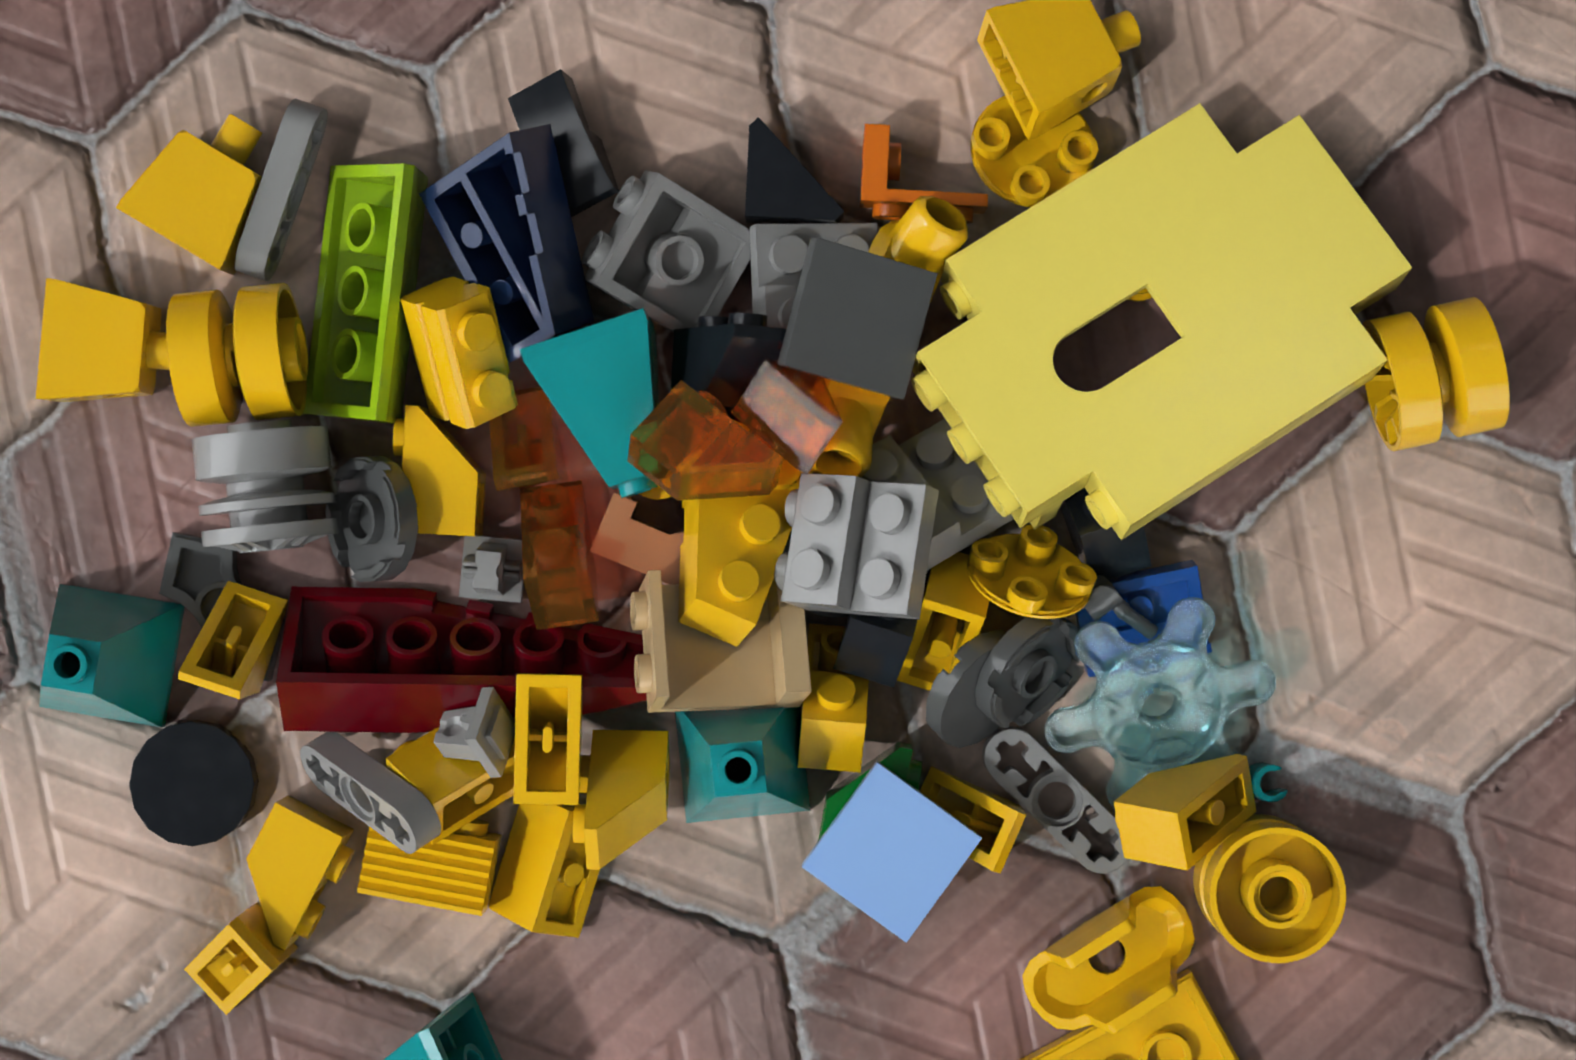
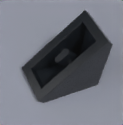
M758 117L749 125L746 223L801 224L839 223L844 219V210Z

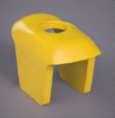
M1161 886L1143 887L1085 921L1029 961L1022 978L1025 993L1031 1006L1042 1019L1056 1029L1076 1030L1094 1025L1111 1034L1124 1029L1177 994V970L1189 957L1195 941L1192 922L1185 907L1173 894ZM1117 940L1122 943L1125 956L1122 964L1116 970L1101 972L1092 967L1089 958Z

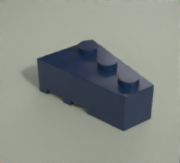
M551 124L509 132L419 193L464 279L469 284L476 283L490 287L509 363L522 359L521 348L582 329L594 322Z

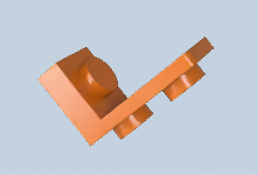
M865 124L859 208H873L872 218L900 220L913 202L920 196H932L949 202L960 210L967 224L973 223V214L985 213L988 208V194L887 189V180L899 181L901 143L890 142V125Z

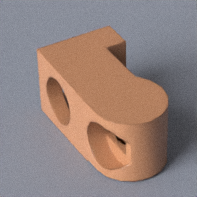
M614 492L590 552L643 574H647L648 570H661V580L670 585L679 584L680 545L683 543L684 531L670 533L634 518L640 501L630 497L621 498L620 493Z

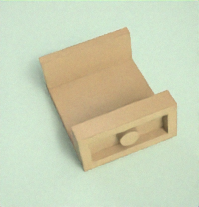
M648 570L639 588V592H632L630 598L632 630H642L644 654H636L635 688L637 693H646L648 713L800 707L812 692L804 609L781 601L782 591L777 587L774 576L756 626L736 647L679 623V584L662 585L661 570Z

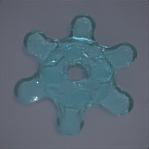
M1185 597L1175 602L1168 613L1164 629L1154 639L1147 642L1134 644L1127 642L1113 625L1103 621L1088 622L1076 634L1074 641L1075 653L1080 661L1090 667L1095 673L1096 687L1092 694L1084 701L1055 709L1047 718L1044 726V735L1049 746L1058 752L1073 753L1082 748L1093 746L1103 748L1111 754L1115 767L1107 783L1106 796L1113 808V801L1149 773L1239 754L1224 739L1223 730L1226 720L1238 709L1265 703L1275 691L1276 677L1273 670L1264 662L1244 660L1236 664L1221 666L1210 660L1207 655L1206 645L1215 627L1216 618L1211 606L1200 598ZM1154 688L1174 694V702L1171 708L1160 716L1146 715L1141 711L1145 700L1154 693Z

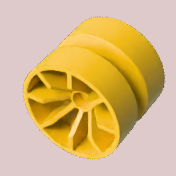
M286 283L241 287L236 296L233 313L224 294L219 289L176 293L171 297L166 320L168 364L175 399L179 411L188 426L196 427L236 422L239 417L243 397L256 420L301 416L303 414L307 395L308 348L304 327L299 317L294 296Z
M1470 297L1430 306L1425 315L1424 329L1411 312H1402L1363 322L1364 328L1388 359L1375 377L1364 385L1375 425L1389 450L1395 452L1437 442L1441 436L1443 420L1450 431L1457 437L1495 430L1505 426L1510 408L1506 362L1494 322L1488 310L1478 298Z
M1253 814L1198 861L1194 867V892L1202 913L1233 947L1253 959L1268 963H1289L1304 959L1320 950L1333 937L1342 921L1346 906V884L1337 860L1319 840L1282 818L1266 814Z

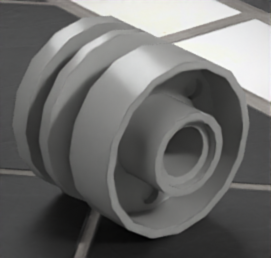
M291 420L260 421L226 426L227 433L191 439L196 481L226 484L227 497L198 506L199 516L229 514L230 528L201 531L203 547H220L239 551V553L304 547L305 544L326 535L338 534L337 518L308 520L306 507L334 503V493L322 490H307L304 487L303 478L304 476L332 468L327 426L292 427Z

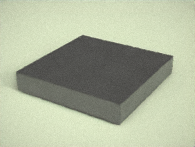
M819 237L811 238L777 365L895 399H904L938 273Z

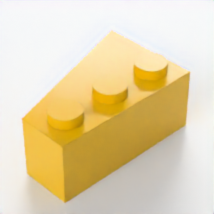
M701 406L684 433L683 451L686 452L685 486L682 489L684 537L683 543L680 545L678 622L737 647L758 622L775 576L776 562L779 556L783 554L792 530L785 517L787 496L792 490L799 489L801 473L812 474L813 470H811L807 463L806 451Z

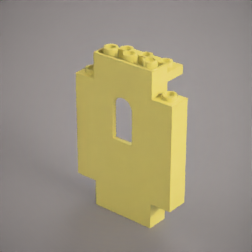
M1199 103L946 259L941 278L943 285L940 286V293L952 314L958 319L966 317L968 321L917 352L913 368L915 376L911 378V383L924 406L929 411L938 408L952 428L947 431V435L959 457L966 464L974 461L988 480L983 485L985 493L993 507L1002 517L1011 514L1020 528L1030 523L1035 530L1056 517L1064 500L1085 488L1089 493L1085 497V501L1094 519L1106 530L1112 527L1118 537L1123 540L1372 380L1388 359L1358 320L1356 314L1397 289L1412 269V266L1300 115L1236 153ZM1144 288L1147 289L1181 337V339L1116 380L1095 391H1078L1067 386L1058 377L1053 365L1054 350L1063 339Z

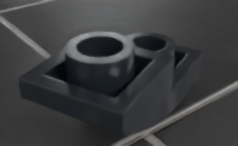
M560 69L508 98L519 130L551 124L571 217L619 192L602 139L590 131L573 79Z

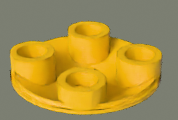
M1002 96L987 106L978 117L972 131L970 150L975 170L991 191L1011 203L1032 207L1091 171L1098 153V143L1088 123L1079 112L1039 137L1028 141L1006 96Z
M1031 524L1026 525L1022 528L1020 534H1003L991 538H981L973 543L967 562L969 578L975 588L985 598L1012 613L1038 619L1063 618L1083 609L1089 602L1088 599L1093 591L1097 576L1093 568L1082 563L1073 553L1057 544V534L1043 525L1035 530Z

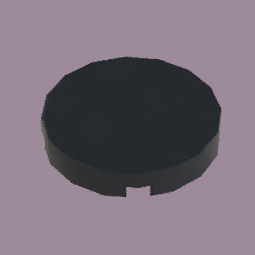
M192 720L167 726L145 742L133 761L129 787L134 809L149 830L167 842L193 847L216 842L240 826L255 804L259 779L253 755L245 744L242 745L240 740L231 734L233 732L217 723Z

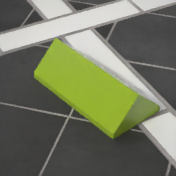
M397 163L332 165L330 167L308 365L307 395L303 414L394 424L396 418L402 419L410 335L400 299L404 295L416 291L425 204L419 193L427 189L428 177L415 165Z

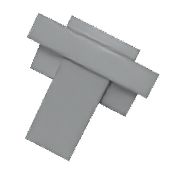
M464 536L459 597L522 603L528 541L486 536Z
M483 687L476 706L444 711L440 719L439 730L435 733L434 744L443 757L479 761L490 778L502 777L515 738V719L494 687Z

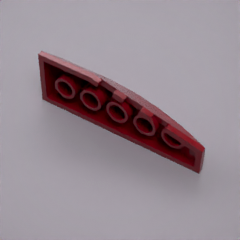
M291 586L276 679L284 731L430 732L440 727V719L444 711L476 706L483 687H494L515 719L517 673L582 675V715L647 700L646 693L636 692L634 679L636 654H644L643 637L641 634L592 624H586L580 630L558 626V624L554 623L553 616L529 612L526 619L494 613L493 604L469 600L467 607L437 601L436 592L416 588Z

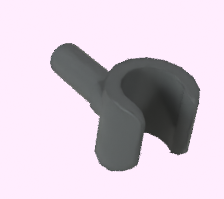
M1096 575L1097 579L1089 597L1090 600L1085 606L1091 617L1098 621L1113 610L1119 619H1122L1147 639L1153 638L1158 631V627L1130 607V604L1121 597L1105 575Z

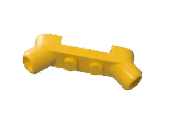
M920 196L913 202L900 220L890 221L880 228L872 241L868 253L938 273L932 293L933 297L943 274L945 260L956 254L966 242L968 226L964 215L949 202L932 196ZM825 378L822 379L821 384L812 383L797 421L798 435L803 445L807 448V463L811 470L817 474L851 475L861 478L870 469L873 436L890 397Z

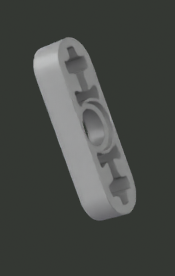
M296 98L287 107L238 244L235 256L236 271L264 281H269L274 275L324 137L328 119L327 109Z
M1009 726V728H999L989 735L982 750L983 763L989 774L1086 869L1100 874L1116 871L1126 862L1127 858H1124L1115 817L1028 732L1018 727ZM1020 740L1024 742L1026 747L1021 755L1036 772L1042 761L1050 765L1049 770L1033 779L1026 794H1022L1017 789V786L1025 783L1027 779L1015 767L1010 765L1002 771L996 766L1001 759V755L996 748L1003 741H1006L1011 746L1016 745ZM1052 782L1067 784L1072 789L1074 795L1072 808L1060 817H1050L1044 814L1038 804L1041 790ZM1087 805L1092 806L1095 812L1085 817V820L1097 832L1104 834L1110 828L1115 832L1110 840L1115 851L1108 858L1100 852L1092 858L1087 856L1086 853L1089 851L1091 844L1076 827L1070 838H1067L1062 833V830L1074 825L1081 818Z
M325 732L301 748L300 757L303 767L317 788L405 853L412 854L440 835L441 823L430 801L419 790L339 733Z

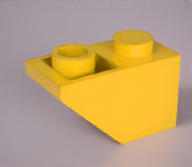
M405 405V418H396L394 423L393 453L394 456H402V471L409 479L417 503L418 533L483 536L486 473L437 418L430 415L428 408Z
M809 623L807 645L812 692L802 704L798 768L861 773L869 680L833 669L845 626Z
M593 730L591 754L581 755L579 793H587L586 804L574 805L573 842L585 843L587 869L600 870L667 821L670 782L669 731Z
M289 795L275 802L246 858L273 944L283 950L292 945L299 936L307 940L310 938L326 908L325 905L318 902V899L327 881L330 880L336 884L339 882L355 850L346 846L354 831L353 828Z

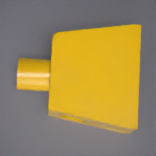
M1026 0L986 10L977 41L1029 141L1039 137L1109 94L1113 90L1122 69L1119 53L1138 47L1141 42V35L1134 16L1128 10L1100 19L1091 0Z
M230 113L211 145H208L187 131L181 130L121 198L116 208L215 268L234 276L236 273V251L262 176L245 167L244 164L263 133Z
M46 278L35 399L73 402L153 395L157 369L169 370L166 332H160L161 308L69 282Z

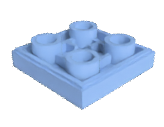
M876 761L803 861L802 868L907 943L979 844L982 837L879 761Z

